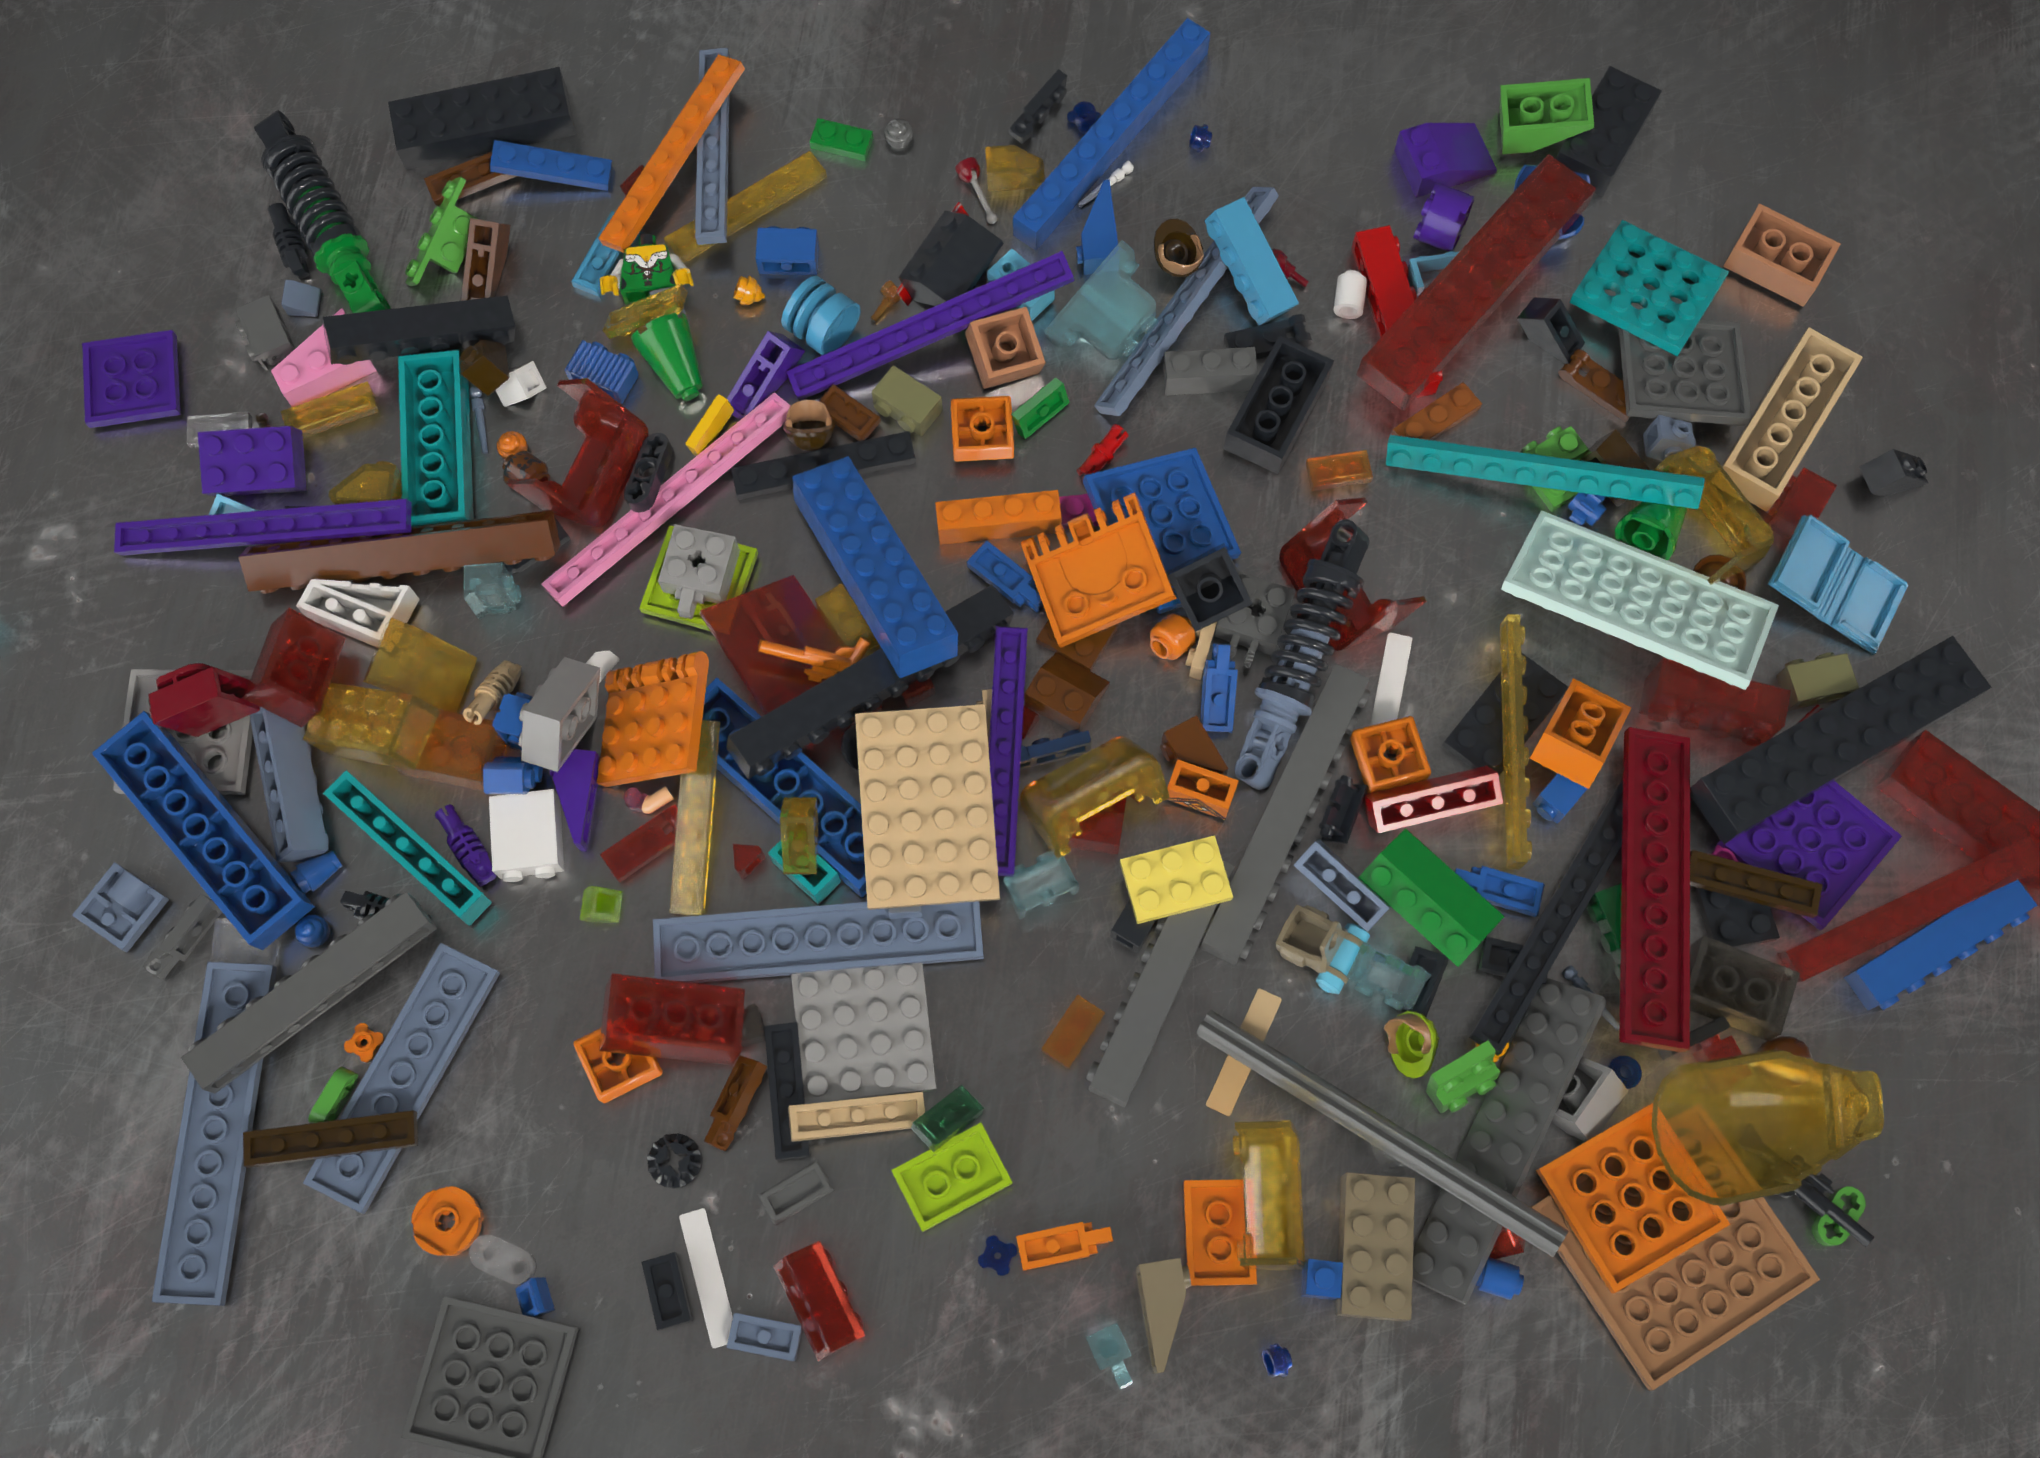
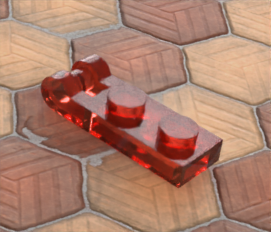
M677 805L670 806L600 854L619 883L677 843L688 839L695 830L690 823H685L681 818L682 812ZM667 824H671L674 830L666 835L662 828Z

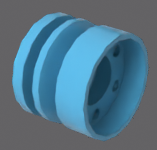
M815 275L802 282L794 291L785 306L781 323L784 329L794 333V336L801 340L806 339L808 346L821 355H825L841 348L847 342L859 321L861 309L859 304L841 292L836 294V288Z

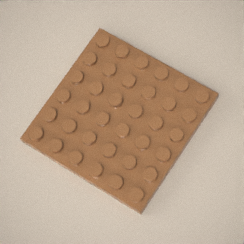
M1697 1101L1668 1118L1665 1122L1731 1225L1620 1291L1611 1294L1551 1194L1531 1206V1208L1569 1230L1557 1252L1648 1391L1655 1390L1820 1280ZM1636 1141L1634 1153L1638 1158L1646 1160L1650 1156V1148L1645 1142ZM1609 1157L1605 1162V1169L1610 1175H1620L1622 1166L1618 1159ZM1656 1171L1653 1175V1183L1658 1189L1666 1190L1669 1186V1178L1664 1172ZM1581 1174L1577 1177L1576 1184L1578 1189L1584 1193H1590L1593 1189L1592 1179L1586 1174ZM1631 1187L1625 1190L1624 1199L1626 1203L1632 1207H1637L1641 1202L1640 1193ZM1676 1201L1673 1204L1672 1213L1675 1218L1685 1221L1689 1215L1687 1206L1680 1201ZM1599 1204L1595 1210L1596 1218L1603 1224L1610 1223L1612 1220L1611 1209L1604 1204ZM1647 1218L1643 1224L1644 1232L1649 1237L1656 1238L1660 1233V1226L1656 1220ZM1624 1235L1617 1236L1614 1242L1616 1250L1622 1255L1629 1254L1631 1251L1630 1240Z

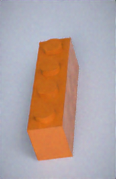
M1058 490L935 502L940 545L1034 536L1042 532L1054 534L1055 527L1062 523Z

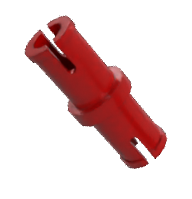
M1113 424L1101 442L1093 445L1091 448L1092 453L1077 469V473L1079 475L1083 473L1088 475L1100 472L1106 463L1110 464L1114 459L1113 454L1125 439L1129 437L1126 431L1120 433L1123 428Z

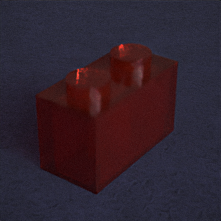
M1803 467L1796 477L1794 475L1791 476L1783 490L1785 495L1782 500L1778 498L1769 509L1767 514L1772 517L1766 527L1790 540L1803 515H1812L1816 519L1819 518L1837 485Z

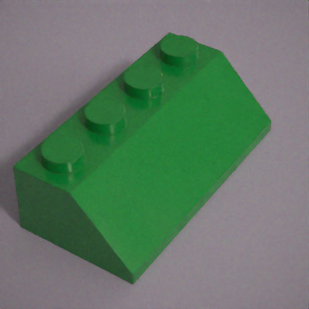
M1406 828L1359 876L1367 886L1457 967L1463 963L1505 917Z

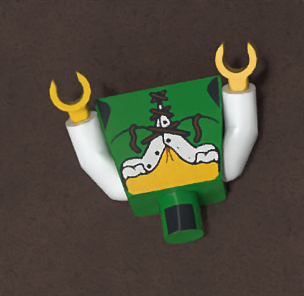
M653 234L640 235L639 247L627 248L624 252V258L618 261L612 273L600 278L601 295L612 291L615 296H618L620 288L625 305L652 303L649 292L672 286H676L677 290H679L685 284L694 286L688 267L676 254H669L667 245H657L656 237Z

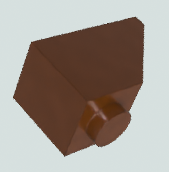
M1197 715L1163 732L1160 749L1168 762L1173 761L1176 765L1178 759L1225 776L1227 775L1228 767Z

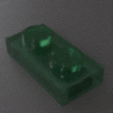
M960 1085L912 1123L911 1129L934 1153L981 1116L984 1107L963 1085Z

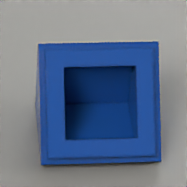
M546 1277L531 1278L515 1288L522 1315L536 1318L555 1311Z

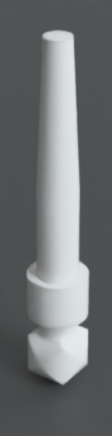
M1126 161L1121 169L1117 168L1113 171L1111 176L1106 179H1110V186L1124 179L1125 174H1130L1134 169L1133 164L1130 161ZM1102 183L1078 203L1080 208L1097 197Z

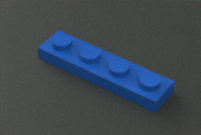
M494 140L490 162V172L608 191L612 160L497 140Z

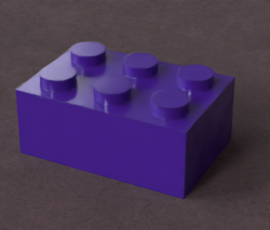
M292 426L198 432L202 494L216 497L217 494L239 496L307 491L302 430Z

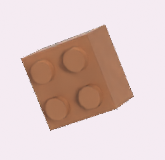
M1027 307L969 323L965 335L983 389L1040 374L1046 362Z

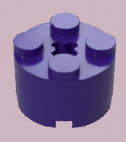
M1435 183L1430 198H1427L1421 215L1423 219L1422 222H1419L1413 239L1444 251H1454L1461 237L1460 233L1464 225H1466L1471 212L1474 196L1446 185Z

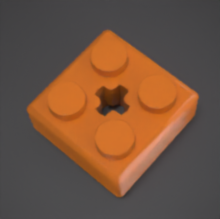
M1010 396L951 399L954 461L1014 458ZM979 426H985L986 431H979Z
M1412 716L1353 730L1350 741L1364 785L1368 786L1367 793L1411 784L1429 778L1431 769ZM1386 750H1389L1390 754L1397 755L1394 761L1384 756Z
M630 1013L573 1042L596 1097L602 1103H607L661 1076L663 1073L640 1021L634 1013ZM616 1051L626 1055L622 1059L623 1063L620 1065L611 1063L615 1059L614 1053Z

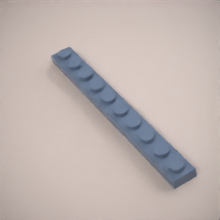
M1252 187L1245 197L1258 224L1271 210V206L1279 197L1274 187ZM1215 241L1212 242L1204 253L1198 270L1185 279L1094 406L1100 414L1121 416L1126 411L1129 403L1144 386L1152 371L1160 364L1164 353L1176 342L1183 328L1191 321L1196 310L1209 296V292L1217 281L1224 275L1228 266L1222 262L1220 251Z

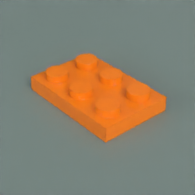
M1252 1179L1184 1180L1186 1265L1189 1268L1191 1286L1257 1285Z

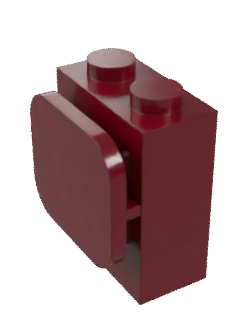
M203 663L189 664L160 676L156 679V685L159 690L148 694L153 724L194 737H199L260 711L255 681Z

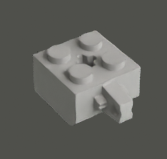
M674 524L658 583L663 592L674 594L676 599H680L677 608L680 617L692 619L697 603L703 604L704 601L722 605L725 603L740 553L735 536Z

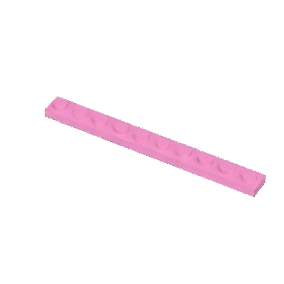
M774 392L664 482L659 489L654 505L649 510L640 513L630 510L541 583V585L562 607L779 429L786 421L791 405Z

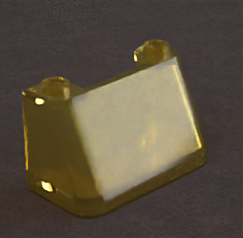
M1118 736L1026 785L1020 794V803L1024 813L1056 858L1059 859L1071 852L1068 844L1073 834L1076 836L1082 834L1079 822L1130 794H1133L1138 802L1144 800V796H1148L1156 805L1170 798L1161 765L1156 758L1128 737Z

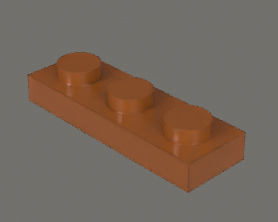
M1462 382L1393 428L1391 435L1433 441L1478 411L1482 403L1469 387Z

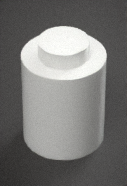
M1349 270L1337 278L1333 311L1341 318L1355 319L1363 315L1367 279L1360 272Z

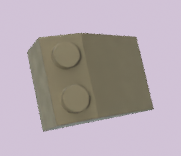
M1180 1258L1139 1264L1136 1267L1153 1374L1165 1371L1185 1301L1186 1288L1191 1286L1188 1265L1182 1266Z

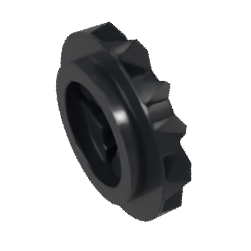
M680 1133L664 1135L653 1143L647 1155L648 1171L652 1178L660 1185L668 1188H679L689 1184L697 1176L702 1161L698 1145L690 1137ZM670 1147L676 1155H688L678 1162V1174L671 1165L661 1166V1164L669 1159Z

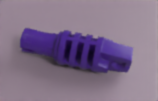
M452 804L444 806L448 816L445 815L442 808L436 811L435 817L448 835L447 844L461 867L479 887L494 880L496 874L492 871V864L488 857L489 854L473 828L464 825Z

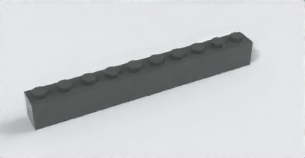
M1337 663L1334 664L1230 883L1233 899L1220 904L1200 949L1233 965H1236L1239 957L1246 960L1254 943L1248 939L1253 928L1259 931L1267 913L1262 911L1266 899L1273 902L1281 884L1276 883L1275 880L1280 871L1286 874L1294 856L1288 854L1293 843L1298 846L1300 845L1307 830L1306 827L1301 825L1306 815L1312 818L1320 800L1314 797L1318 789L1325 790L1333 773L1328 771V767L1332 760L1338 763L1346 745L1340 742L1344 733L1350 736L1359 719L1353 716L1357 706L1364 708L1371 691L1366 689L1370 678Z

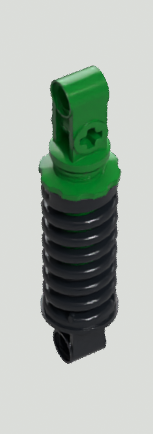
M280 110L275 111L254 126L257 135L266 147L261 157V163L264 170L274 181V185L280 192L281 199L286 204L288 212L292 215L294 223L299 228L306 246L312 252L317 269L322 273H328L333 283L339 285L350 305L352 313L391 309L370 272L371 263L367 258L370 250L367 246L368 242L361 236L360 230L354 226V219L348 214L347 206L341 201V195L335 190L334 182L329 178L328 171L322 166V160L317 155L314 142L306 136L296 135L289 119Z

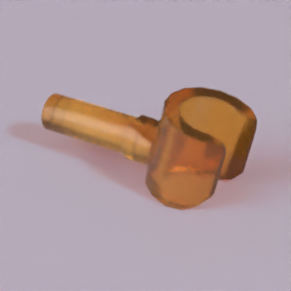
M892 281L886 282L880 290V293L885 298L871 316V319L875 322L878 321L890 304H896L900 300V296L896 292L898 287Z

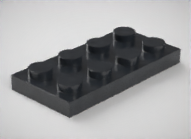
M1517 650L1443 742L1442 746L1472 769L1488 766L1498 772V776H1500L1562 698L1568 686Z

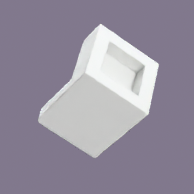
M534 361L510 369V378L497 388L496 392L503 406L507 407L526 400L547 387Z

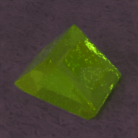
M590 886L584 889L580 920L586 922L619 923L622 891L597 886Z

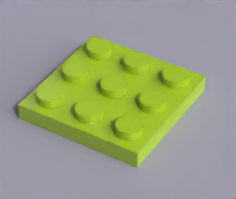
M669 525L639 607L641 613L730 636L740 608L739 597L745 594L758 556L757 548L738 544L740 553L728 596L723 605L704 601L703 604L697 603L692 619L680 617L677 612L680 599H676L674 594L663 592L658 583L674 526Z

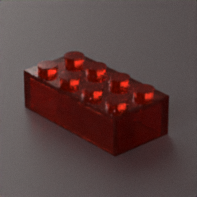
M1663 658L1645 679L1639 713L1647 715L1653 721H1670L1678 723L1684 729H1701L1709 731L1711 735L1718 738L1732 737L1742 740V743L1746 745L1759 746L1771 739L1785 726L1791 690L1752 680L1747 689L1744 690L1708 674L1698 672L1674 660Z
M612 973L605 987L599 1051L733 1065L740 1055L742 1047L745 989Z

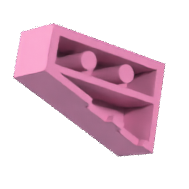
M341 308L333 316L343 315L346 313L343 310V308ZM323 325L271 370L283 396L294 411L377 371L371 360L357 361L349 365H331Z

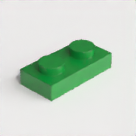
M818 118L809 143L811 149L866 161L874 137L873 131Z
M1054 378L1011 414L1017 433L1024 439H1027L1070 403L1063 382Z

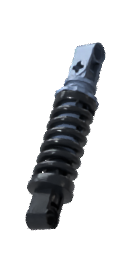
M1349 519L1341 520L1333 526L1321 559L1308 560L1307 569L1303 577L1305 588L1297 591L1296 598L1299 603L1292 605L1290 608V614L1293 619L1285 621L1283 628L1287 634L1281 635L1277 640V645L1281 650L1272 652L1271 661L1274 665L1265 669V677L1262 678L1258 688L1255 689L1254 693L1262 700V704L1259 707L1260 709L1254 712V722L1246 735L1245 744L1234 768L1236 776L1254 789L1262 790L1271 785L1280 760L1286 752L1289 738L1297 729L1295 725L1299 715L1310 716L1312 713L1311 708L1316 698L1314 694L1308 692L1310 686H1321L1322 680L1315 676L1316 671L1325 672L1328 669L1327 662L1321 660L1322 656L1334 655L1335 650L1328 644L1329 639L1337 641L1341 637V633L1330 627V624L1333 622L1345 625L1347 617L1336 611L1337 607L1350 610L1354 606L1351 599L1343 596V592H1348L1347 596L1356 599L1360 588L1364 586L1365 581L1357 575V572L1369 547L1370 540L1368 535ZM1258 767L1256 773L1252 776L1253 770Z

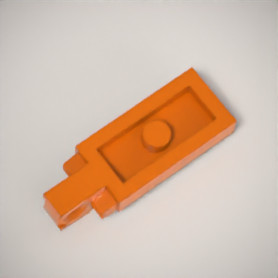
M1083 1222L1016 1236L1023 1271L1087 1258L1098 1253L1097 1245L1113 1242L1111 1227L1093 1230L1092 1222L1084 1224Z

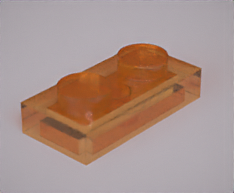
M1367 450L1315 457L1306 460L1311 491L1371 483L1373 479Z
M1077 994L1041 1048V1052L1069 1070L1104 1017L1105 1012Z

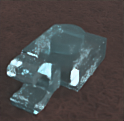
M1115 1323L1087 1336L1086 1341L1099 1370L1102 1371L1110 1367L1119 1390L1132 1385L1133 1382L1123 1360L1131 1357L1132 1354L1118 1324Z

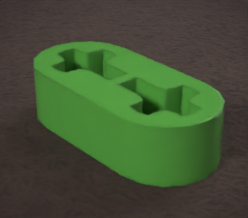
M344 1066L339 1067L333 1073L309 1114V1124L334 1121L338 1118L357 1085L359 1078L357 1073Z
M1846 1186L1836 1189L1828 1199L1842 1209L1845 1202L1841 1197L1850 1195L1852 1197L1850 1203L1854 1208L1846 1209L1844 1212L1858 1222L1866 1207L1864 1195L1854 1187ZM1818 1214L1812 1225V1234L1815 1240L1823 1246L1831 1247L1842 1244L1850 1234L1836 1223L1833 1231L1837 1236L1827 1238L1825 1236L1827 1229L1823 1226L1832 1224L1834 1221L1826 1214L1823 1217Z

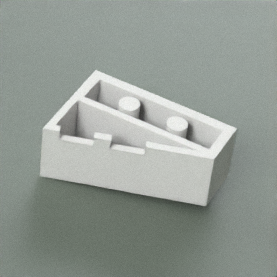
M311 579L296 606L307 619L391 653L420 599L411 587L407 585L390 587L381 586L378 583L361 585L352 584L349 581Z

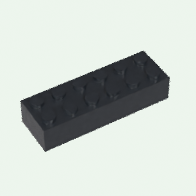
M560 67L388 102L396 151L406 170L490 153L493 150L494 140L530 145L576 135L568 91Z

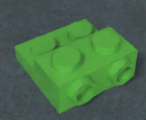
M1559 426L1546 435L1545 438L1547 440L1540 444L1532 441L1523 447L1520 452L1579 460L1589 449L1572 426L1564 430ZM1532 486L1551 512L1570 502L1578 494V492Z
M1489 1040L1431 1074L1426 1093L1440 1114L1448 1109L1452 1113L1456 1112L1469 1102L1467 1098L1478 1092L1481 1096L1496 1087L1495 1080H1497L1500 1070L1493 1062L1496 1050Z

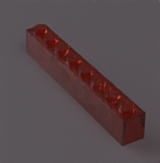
M2031 836L2017 839L1777 953L1792 982H1803L2039 870L2040 851Z

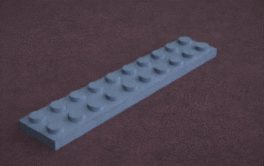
M979 901L922 906L923 917L890 919L888 908L868 910L867 902L653 919L656 986L786 976L806 972L984 959Z
M207 962L194 1042L202 1038H208L217 1031V1027L221 1022L230 1017L238 1016L246 1010L245 1007L251 1000L259 996L264 997L274 989L277 967L264 964ZM263 1059L215 1094L202 1090L189 1071L152 1302L225 1306L246 1173L243 1157V1132L252 1131Z

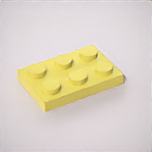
M1215 835L1120 859L1121 869L1137 924L1233 899Z

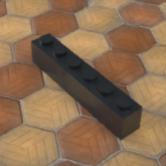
M508 295L323 317L324 336L331 365H349L357 361H381L389 357L445 352L461 348L466 349L469 346H474L480 340L498 342L503 345L515 340L516 325Z

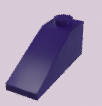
M767 331L727 397L734 409L732 415L741 420L776 392L788 379L786 371L796 367L805 350L785 335Z
M574 749L558 772L550 770V776H553L573 842L580 851L587 852L598 787L597 778L600 757L596 751Z

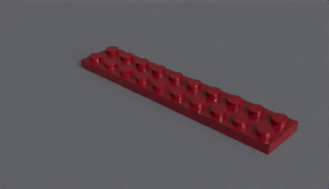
M1629 727L1624 731L1619 1042L1684 1053L1690 1050V738Z

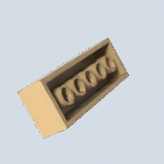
M1808 328L1789 355L1754 412L1752 420L1743 430L1713 482L1767 512L1781 495L1863 357L1817 331Z

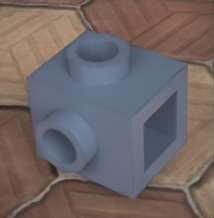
M1658 415L1643 433L1646 457L1679 465L1688 454L1692 453L1696 443L1692 423L1663 415Z

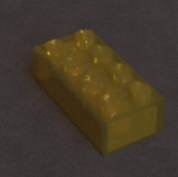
M328 682L320 696L318 706L307 725V730L302 740L332 756L415 770L440 711L412 694Z

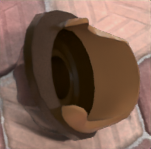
M1178 218L1168 219L1161 223L1155 231L1154 253L1158 265L1164 272L1173 277H1187L1198 270L1204 257L1203 246L1195 230L1186 221Z
M802 400L793 403L788 410L786 421L783 423V429L793 445L804 451L821 448L829 441L835 428V421L831 419L825 404L815 400Z

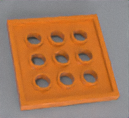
M1654 1103L1647 1105L1536 1170L1611 1294L1620 1291L1731 1225ZM1636 1141H1643L1649 1146L1650 1156L1648 1159L1643 1160L1635 1155L1634 1144ZM1614 1157L1619 1160L1622 1166L1619 1176H1612L1606 1171L1605 1162L1607 1158ZM1656 1171H1662L1668 1176L1669 1186L1666 1190H1660L1654 1185L1653 1175ZM1580 1174H1586L1592 1179L1593 1189L1590 1193H1584L1578 1189L1576 1179ZM1628 1187L1634 1188L1640 1193L1641 1202L1637 1207L1628 1205L1624 1199V1193ZM1676 1201L1684 1203L1688 1208L1689 1215L1685 1221L1676 1219L1672 1213V1206ZM1599 1204H1604L1611 1209L1612 1220L1610 1223L1603 1224L1596 1218L1595 1210ZM1647 1218L1656 1220L1660 1226V1233L1656 1238H1651L1644 1232L1643 1224ZM1619 1235L1626 1236L1631 1242V1251L1627 1255L1620 1254L1615 1248L1614 1242Z

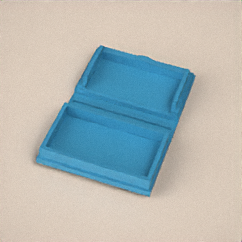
M1803 515L1768 585L1872 655L1876 654L1906 592L1907 582L1878 562L1872 561L1867 557L1864 558L1849 548V540L1812 515Z

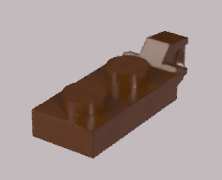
M739 1055L710 1114L713 1117V1123L704 1142L717 1149L727 1150L734 1139V1133L737 1131L741 1120L747 1113L748 1105L756 1089L762 1082L763 1075L767 1069L766 1065Z

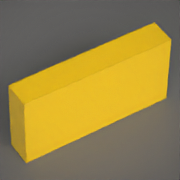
M719 394L715 397L685 442L686 446L695 456L699 455L715 441L734 412L728 399Z

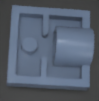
M114 862L72 916L127 953L169 899Z

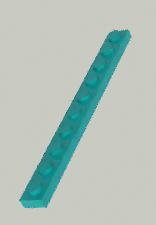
M1396 435L1389 436L1386 466L1699 509L1705 478Z

